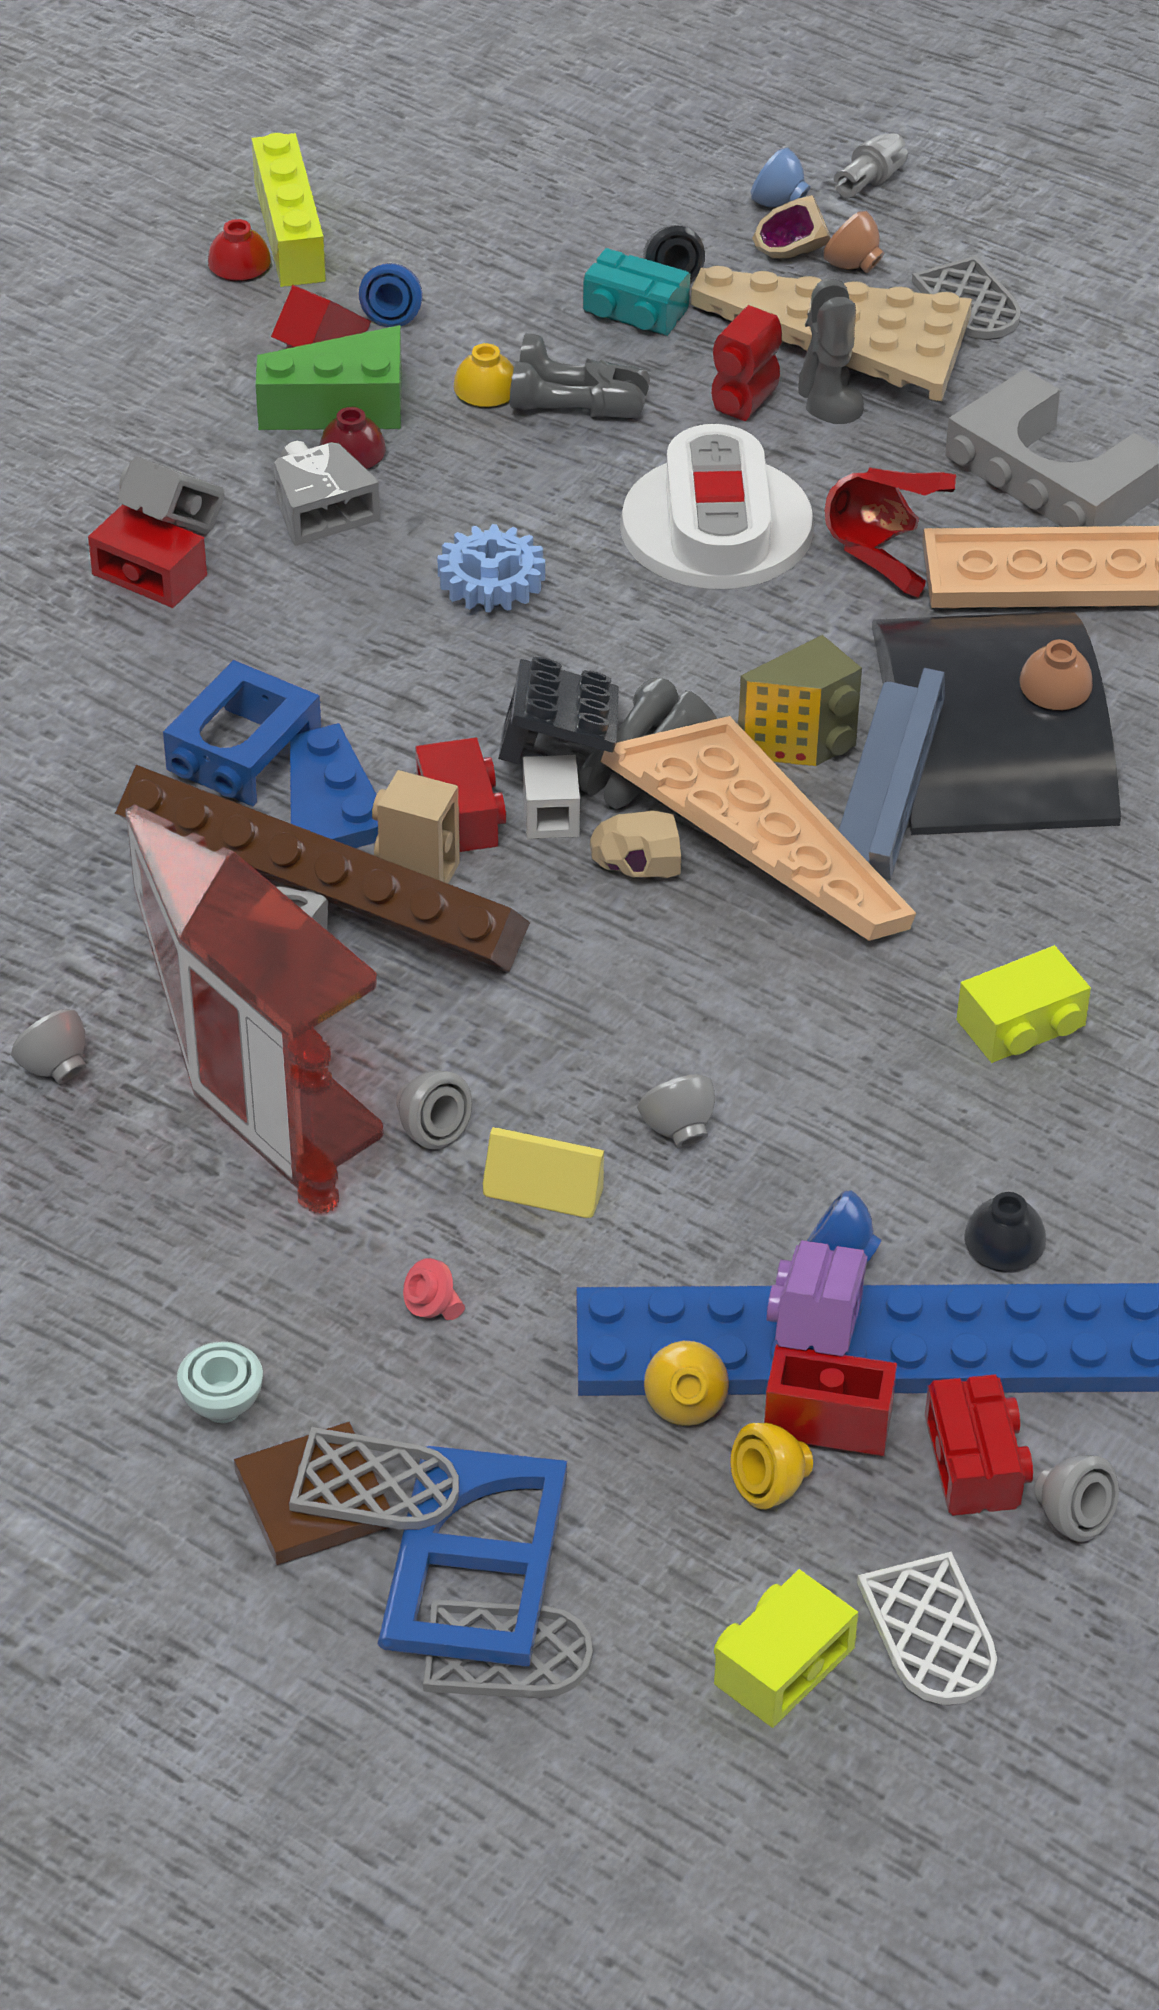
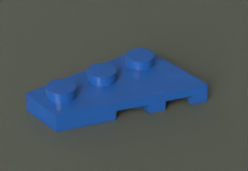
M337 723L296 734L290 740L291 824L353 848L375 843L378 835V821L373 820L372 809L377 794L340 724Z

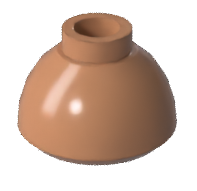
M868 211L857 212L837 230L824 248V260L842 269L861 268L865 273H868L878 264L885 253L879 248L880 234L878 226Z
M1058 639L1051 641L1047 646L1040 648L1028 658L1020 675V686L1025 696L1033 703L1047 709L1066 710L1077 707L1088 699L1092 691L1093 677L1087 660L1077 651L1076 647L1067 640Z

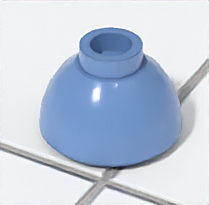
M789 148L779 149L768 160L752 186L751 198L754 202L767 207H779L793 200L806 197L810 190V185L804 182V170L795 153Z

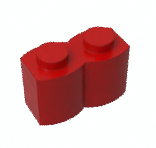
M747 305L716 338L713 347V359L718 373L713 380L711 393L713 404L717 411L746 421L777 388L780 380V366L775 354L782 342V328L777 315Z

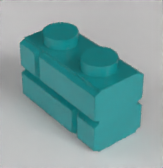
M605 248L597 258L596 263H593L584 275L583 310L599 317L609 318L643 330L668 336L676 326L677 320L679 321L688 310L690 274L687 271L636 256H627L622 252Z

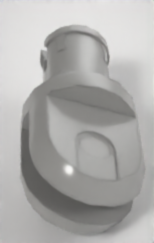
M893 133L884 134L859 145L853 151L852 163L838 171L834 176V182H839L845 177V180L835 186L839 194L850 198L855 196L868 183L877 186L890 178L891 174L904 165L908 158V151L903 148L906 143L902 136Z

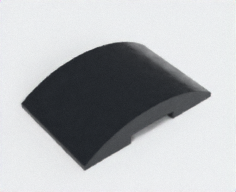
M1072 611L872 620L873 636L883 684L885 682H893L918 688L924 668L942 671L945 676L944 703L909 818L911 835L1120 826L1121 811L1117 767L1104 686L1090 637L1076 613ZM1058 639L1067 640L1076 647L1077 651L1087 660L1093 677L1092 691L1088 699L1079 706L1066 710L1047 709L1033 703L1025 696L1020 686V675L1028 658L1040 648L1047 646L1051 641Z

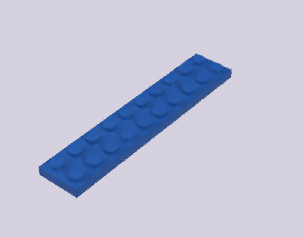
M1159 1283L864 1285L862 1301L848 1352H845L844 1355L897 1363L894 1394L927 1393L928 1385L935 1380L960 1378L962 1381H966L969 1377L993 1374L1000 1378L1004 1393L1159 1392ZM772 1286L576 1287L578 1396L646 1395L644 1378L648 1364L659 1350L678 1341H694L704 1344L719 1355L728 1373L729 1388L727 1395L766 1394L775 1346L778 1344L777 1340H775L777 1322L767 1321V1309ZM809 1346L807 1349L814 1350V1347Z

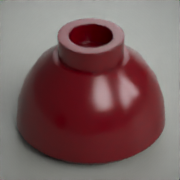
M346 407L338 411L337 418L333 419L324 429L319 446L331 442L340 444L365 469L378 464L386 453L385 440L379 427L370 418L365 416V412L357 407Z

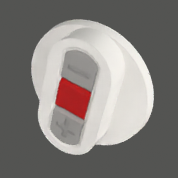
M705 424L686 429L675 436L667 449V463L649 471L632 486L624 501L620 518V531L628 551L639 563L653 573L683 585L707 589H733L772 580L799 563L813 541L814 520L811 504L804 491L789 476L765 464L763 447L753 435L743 429L730 425Z

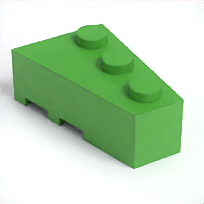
M400 325L257 355L255 385L258 430L325 429L333 419L337 418L338 411L346 407L362 409L365 412V416L370 418L379 429H401L402 358Z

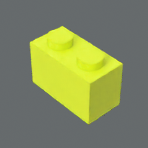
M1054 945L962 981L960 983L956 1020L988 1060L994 1063L1011 1055L1022 1054L1031 1047L1056 1037L1070 1035L1078 1028L1085 1026L1091 987Z
M798 1569L782 1586L774 1584L768 1588L760 1598L755 1611L741 1625L733 1623L720 1635L714 1647V1654L716 1655L714 1685L770 1727L774 1728L855 1648L858 1611Z

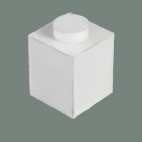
M576 755L523 757V799L527 839L580 837V794Z

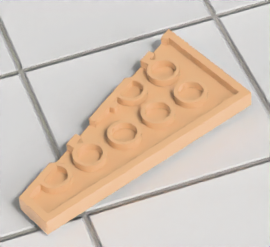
M730 716L618 742L613 753L604 751L601 759L603 764L868 941L911 928L916 912Z

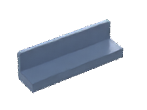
M924 668L918 688L893 682H885L883 684L839 827V832L884 879L891 880L944 703L945 676L942 671Z

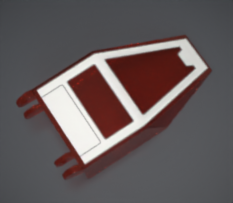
M134 804L126 809L134 889L193 1093L298 1189L299 1204L304 1208L308 1207L309 1211H313L314 1214L333 1211V1208L338 1207L337 1203H339V1190L333 1185L338 1180L337 1167L379 1141L384 1135L383 1122L332 1078V1072H329L328 1067L325 1068L329 1066L331 1061L330 1046H327V1041L324 1042L323 1037L313 1027L372 992L377 987V974L237 853L225 847L216 852L207 849L204 837L193 832L184 838L176 834L175 823Z

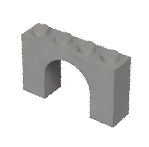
M1023 369L948 418L945 450L947 458L1061 527L1118 526L1159 498V447L1135 433L1102 455L1082 462L1053 461L1030 451L1027 448L1029 445L1056 428L1060 389L1026 369Z

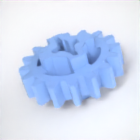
M492 524L490 529L484 530V532L477 526H473L472 535L470 536L457 532L454 534V544L444 542L442 545V555H438L437 558L441 590H449V599L452 602L465 598L467 609H472L479 603L484 605L486 612H491L494 606H499V604L507 611L512 610V601L517 600L523 604L529 603V592L539 594L541 592V581H545V559H543L542 546H533V536L531 535L518 538L517 528L514 527L507 530L506 533L499 531L497 524Z

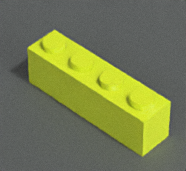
M271 133L264 137L251 138L254 184L280 286L326 282L324 237L296 133Z

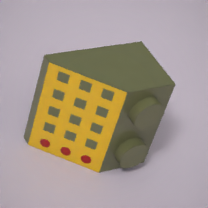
M822 634L741 675L738 725L773 762L817 766L837 755H842L850 748L856 746L862 668Z

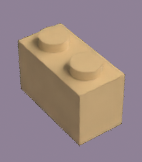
M397 770L387 789H380L374 800L372 818L378 821V835L374 846V856L449 883L460 864L458 786Z

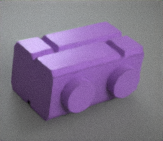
M801 1240L799 1245H796L792 1261L780 1260L776 1285H772L767 1309V1321L777 1322L775 1340H777L779 1346L807 1350L809 1346H813L815 1352L843 1356L845 1352H848L862 1301L867 1256L864 1250L837 1246L834 1251H831L828 1244Z

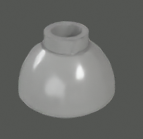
M70 1009L58 1010L32 1024L14 1042L11 1056L28 1072L38 1076L54 1077L58 1084L67 1083L77 1077L86 1068V1063L82 1059L86 1044L85 1029L77 1011Z
M441 1070L430 1071L417 1076L411 1082L405 1084L397 1094L396 1105L399 1110L401 1124L411 1139L428 1149L447 1147L461 1136L470 1120L472 1095L468 1084L458 1074Z
M693 1074L667 1081L645 1093L640 1099L637 1109L650 1128L661 1135L673 1138L677 1148L694 1145L708 1137L705 1126L712 1116L715 1104V1090L712 1080L700 1074Z
M1093 1455L1073 1456L1058 1463L1054 1468H1047L1041 1472L1035 1484V1496L1042 1504L1050 1523L1061 1534L1075 1541L1085 1542L1098 1536L1111 1521L1118 1503V1479L1113 1466L1106 1459Z

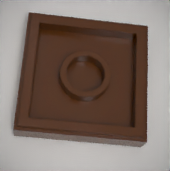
M350 1422L327 1429L355 1434ZM309 1435L234 1459L235 1473L276 1565L389 1528L289 1510V1502L298 1475V1467L302 1461ZM316 1443L310 1462L325 1455ZM328 1443L333 1450H336L344 1446L340 1444ZM358 1450L340 1458L350 1471L367 1462ZM332 1462L314 1471L324 1484L341 1476V1473ZM373 1470L357 1478L366 1491L379 1485ZM305 1477L300 1496L315 1489V1486L307 1477ZM349 1483L330 1491L340 1504L358 1496ZM384 1493L373 1498L383 1511L390 1508ZM323 1496L312 1500V1502L328 1504ZM365 1503L354 1508L371 1511Z

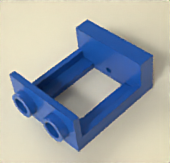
M233 660L163 731L166 770L175 773L181 778L189 779L215 790L223 796L231 797L253 807L257 803L256 776L296 734L321 728L320 695ZM224 706L226 711L260 724L259 728L247 740L233 747L219 748L211 746L203 741L200 736L204 726Z

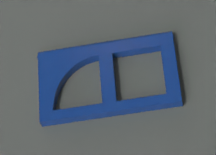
M426 1446L438 1451L452 1462L459 1476L458 1501L452 1512L439 1523L422 1529H404L378 1638V1646L389 1651L530 1667L567 1477V1461ZM420 1458L419 1464H421V1463H423V1462H425V1461H427V1460H424V1459H421V1458ZM438 1466L425 1472L435 1485L448 1479L446 1472ZM417 1477L411 1497L427 1490ZM452 1487L442 1492L447 1500L452 1492ZM515 1489H543L532 1544L438 1533L452 1514L466 1504L483 1496ZM433 1497L416 1505L423 1515L432 1513L441 1507ZM409 1512L407 1513V1517H413ZM429 1564L526 1575L515 1631L508 1632L417 1621Z

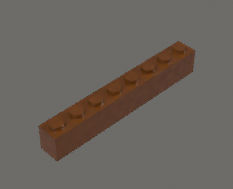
M135 765L115 812L116 815L129 821V823L141 830L293 889L315 891L323 895L329 903L507 972H510L530 924L527 919L508 906L139 765Z

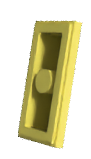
M492 1127L483 1178V1195L583 1218L594 1216L603 1191V1150Z

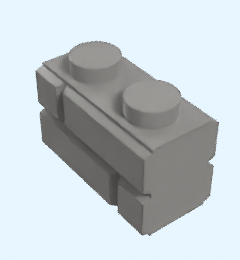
M135 456L133 460L131 459L129 466L125 468L120 477V491L117 496L120 504L159 520L208 534L213 529L225 494L224 488L201 480L183 471Z

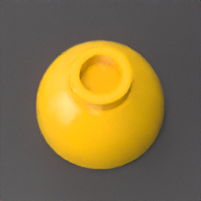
M489 343L476 345L472 349V354L468 355L458 366L454 377V391L461 400L474 406L494 407L504 404L510 400L514 366L504 355L500 354L497 346Z
M678 1341L663 1347L651 1359L644 1378L645 1394L652 1409L664 1420L682 1426L697 1425L713 1417L724 1404L729 1388L728 1373L722 1359L708 1346L694 1341Z
M750 1423L744 1426L737 1434L731 1451L730 1462L734 1483L743 1498L751 1506L758 1509L775 1507L791 1498L800 1487L803 1478L808 1477L813 1469V1456L808 1445L802 1441H797L785 1429L769 1423Z

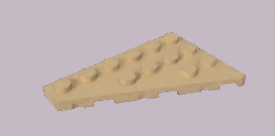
M724 266L701 268L692 286L691 305L708 312L718 313L723 318L731 321L747 305L775 314L781 323L782 341L799 345L804 350H808L812 333L810 326L805 327V322L810 308L811 294L817 283L822 280L812 276L800 277L798 279L778 277L769 271H758L753 274L735 272ZM855 281L844 283L849 293V299L856 305L855 342L851 360L846 366L873 377L883 378L888 383L900 388L906 384H915L929 390V399L942 401L971 316L972 299L960 298L951 292L926 294L913 292L906 287L882 289L868 287L864 283Z

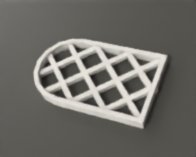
M952 1552L858 1575L857 1584L890 1656L892 1665L908 1690L926 1701L941 1705L964 1704L981 1696L992 1683L997 1663L996 1651L992 1636L982 1619ZM939 1567L934 1578L920 1573ZM948 1569L957 1588L941 1582ZM898 1578L893 1588L878 1583ZM908 1578L928 1586L921 1601L900 1592ZM936 1590L957 1599L950 1614L929 1605ZM872 1591L887 1597L881 1610ZM895 1601L916 1609L909 1624L888 1616ZM964 1604L974 1624L958 1618ZM924 1613L945 1622L937 1637L916 1628ZM887 1626L903 1632L897 1646ZM952 1626L973 1634L966 1649L945 1641ZM911 1636L932 1645L925 1660L904 1652ZM980 1640L986 1649L988 1659L974 1653ZM940 1649L961 1658L954 1673L932 1664ZM903 1662L919 1668L915 1679ZM969 1662L988 1670L987 1674L978 1684L961 1677ZM927 1672L948 1681L944 1692L929 1689L922 1684ZM956 1685L966 1689L964 1691L953 1692Z

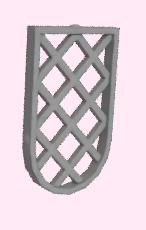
M977 256L912 274V282L922 293L936 294L939 293L942 287L956 290L955 294L960 298L963 292L979 295L976 302L972 301L971 316L964 335L980 339L1000 338L1012 333L1019 325L1021 308L1018 302ZM974 269H976L980 274L973 273ZM947 275L963 278L960 284L945 281ZM969 279L984 282L982 289L966 285ZM927 284L935 286L933 291ZM990 285L996 292L989 291ZM985 297L1000 300L998 306L982 303ZM1007 303L1011 309L1004 308L1005 304ZM978 310L994 313L992 319L976 316ZM1000 315L1014 317L1010 323L998 321ZM972 323L986 325L988 327L987 329L975 328L971 325Z
M311 1427L303 1458L298 1467V1475L289 1502V1510L395 1529H422L439 1523L452 1512L458 1501L459 1476L451 1461L438 1451L421 1445ZM316 1443L325 1455L310 1462ZM328 1443L340 1444L344 1446L336 1450H333ZM358 1450L367 1462L350 1471L340 1458ZM370 1450L382 1451L386 1453L378 1457H375ZM400 1457L409 1470L392 1478L382 1465ZM412 1457L421 1458L427 1461L418 1465ZM332 1462L341 1473V1476L324 1484L314 1471ZM438 1466L446 1472L448 1479L435 1485L425 1472ZM375 1470L384 1483L366 1491L357 1478ZM305 1477H307L315 1486V1489L300 1496ZM417 1477L427 1490L409 1498L399 1485ZM349 1483L358 1496L340 1504L330 1491ZM452 1487V1492L447 1500L442 1492ZM391 1490L401 1503L383 1511L373 1498ZM323 1496L328 1504L312 1502V1500ZM433 1497L441 1507L432 1513L423 1515L416 1505ZM365 1503L371 1511L354 1508ZM408 1510V1512L413 1517H401L397 1515Z
M432 1599L430 1623H437V1616H439L448 1625L468 1627L482 1617L494 1630L510 1632L516 1626L520 1604ZM542 1605L539 1618L556 1621L548 1627L540 1620L538 1621L537 1631L539 1633L535 1636L533 1649L543 1641L548 1640L560 1653L545 1664L532 1653L530 1664L536 1670L525 1679L519 1681L506 1669L511 1664L487 1662L491 1668L474 1679L462 1667L469 1660L441 1656L438 1657L447 1665L431 1676L433 1655H426L423 1692L525 1698L559 1696L576 1688L589 1672L593 1659L590 1633L581 1620L569 1612ZM450 1613L469 1615L458 1622ZM493 1615L514 1617L502 1624ZM565 1625L574 1629L580 1637L568 1647L554 1634ZM585 1646L586 1654L582 1661L575 1653ZM565 1660H568L578 1670L571 1677L561 1681L551 1671ZM455 1672L463 1681L443 1679ZM499 1674L508 1684L487 1682ZM542 1677L550 1683L549 1685H533Z

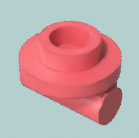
M432 1258L422 1259L412 1266L406 1276L403 1287L404 1302L408 1310L412 1314L423 1318H433L439 1314H442L446 1320L458 1318L464 1312L465 1305L453 1289V1278L448 1266L442 1261Z

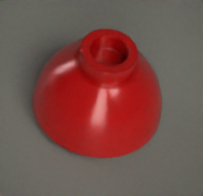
M233 219L226 222L223 227L224 230L211 243L208 252V266L214 274L232 281L250 280L264 273L271 264L270 251L265 240L258 232L251 229L250 223L245 220Z

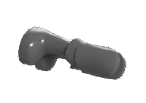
M824 279L817 283L811 294L810 308L807 313L805 327L810 326L812 338L799 374L798 392L803 398H808L806 410L812 416L832 424H847L859 419L863 414L864 407L862 394L848 387L850 375L849 369L846 366L851 360L855 342L856 305L849 299L847 287L842 281Z
M525 333L520 361H516L510 388V407L521 410L581 407L590 409L591 417L632 418L639 416L644 408L650 377L648 372L642 369L613 364L602 359L598 362L587 358L585 365H570L553 361L547 355L544 339L536 334Z
M650 678L636 690L633 697L634 707L617 729V743L642 737L651 727L657 728L653 733L655 734L714 720L717 717L711 708L692 691H685L678 699V693L673 683L664 678ZM595 749L579 770V790L592 796L605 787V803L615 809L622 808L643 790L603 764L601 759L604 751Z

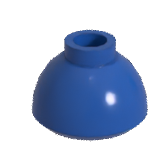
M396 263L378 265L369 270L360 283V305L366 316L380 326L394 327L400 325L402 327L415 318L422 304L423 293L421 284L416 275L403 265Z
M849 1190L842 1192L834 1200L807 1241L828 1244L831 1251H834L837 1246L864 1250L868 1263L882 1239L873 1234L872 1217L865 1203L856 1193Z

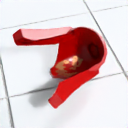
M869 468L867 473H852L838 480L830 489L824 509L825 524L833 538L845 545L844 551L878 570L904 593L919 597L925 587L926 580L884 549H876L875 547L902 533L917 529L919 518L911 510L899 490H906L924 496L935 491L954 492L956 474L944 472L908 473Z

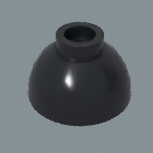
M669 225L657 230L650 236L644 247L643 259L689 272L691 284L704 266L705 248L702 240L693 230L680 225Z
M1002 1192L976 1208L967 1222L964 1241L969 1253L983 1265L997 1270L1012 1271L1026 1268L1041 1257L1046 1246V1232L1040 1215L1021 1195L1014 1192Z

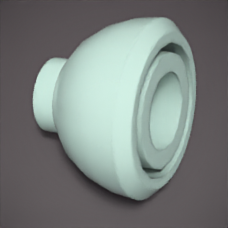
M213 1342L194 1349L183 1359L178 1369L177 1382L183 1399L194 1412L216 1423H228L248 1410L255 1402L261 1390L263 1370L257 1356L248 1348L232 1342Z

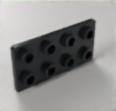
M533 657L532 661L520 659L515 687L502 729L498 759L519 764L523 748L533 751L538 733L613 753L617 743L619 687L611 684V679L608 676L595 671L584 670L579 675L561 670L562 665L548 658Z

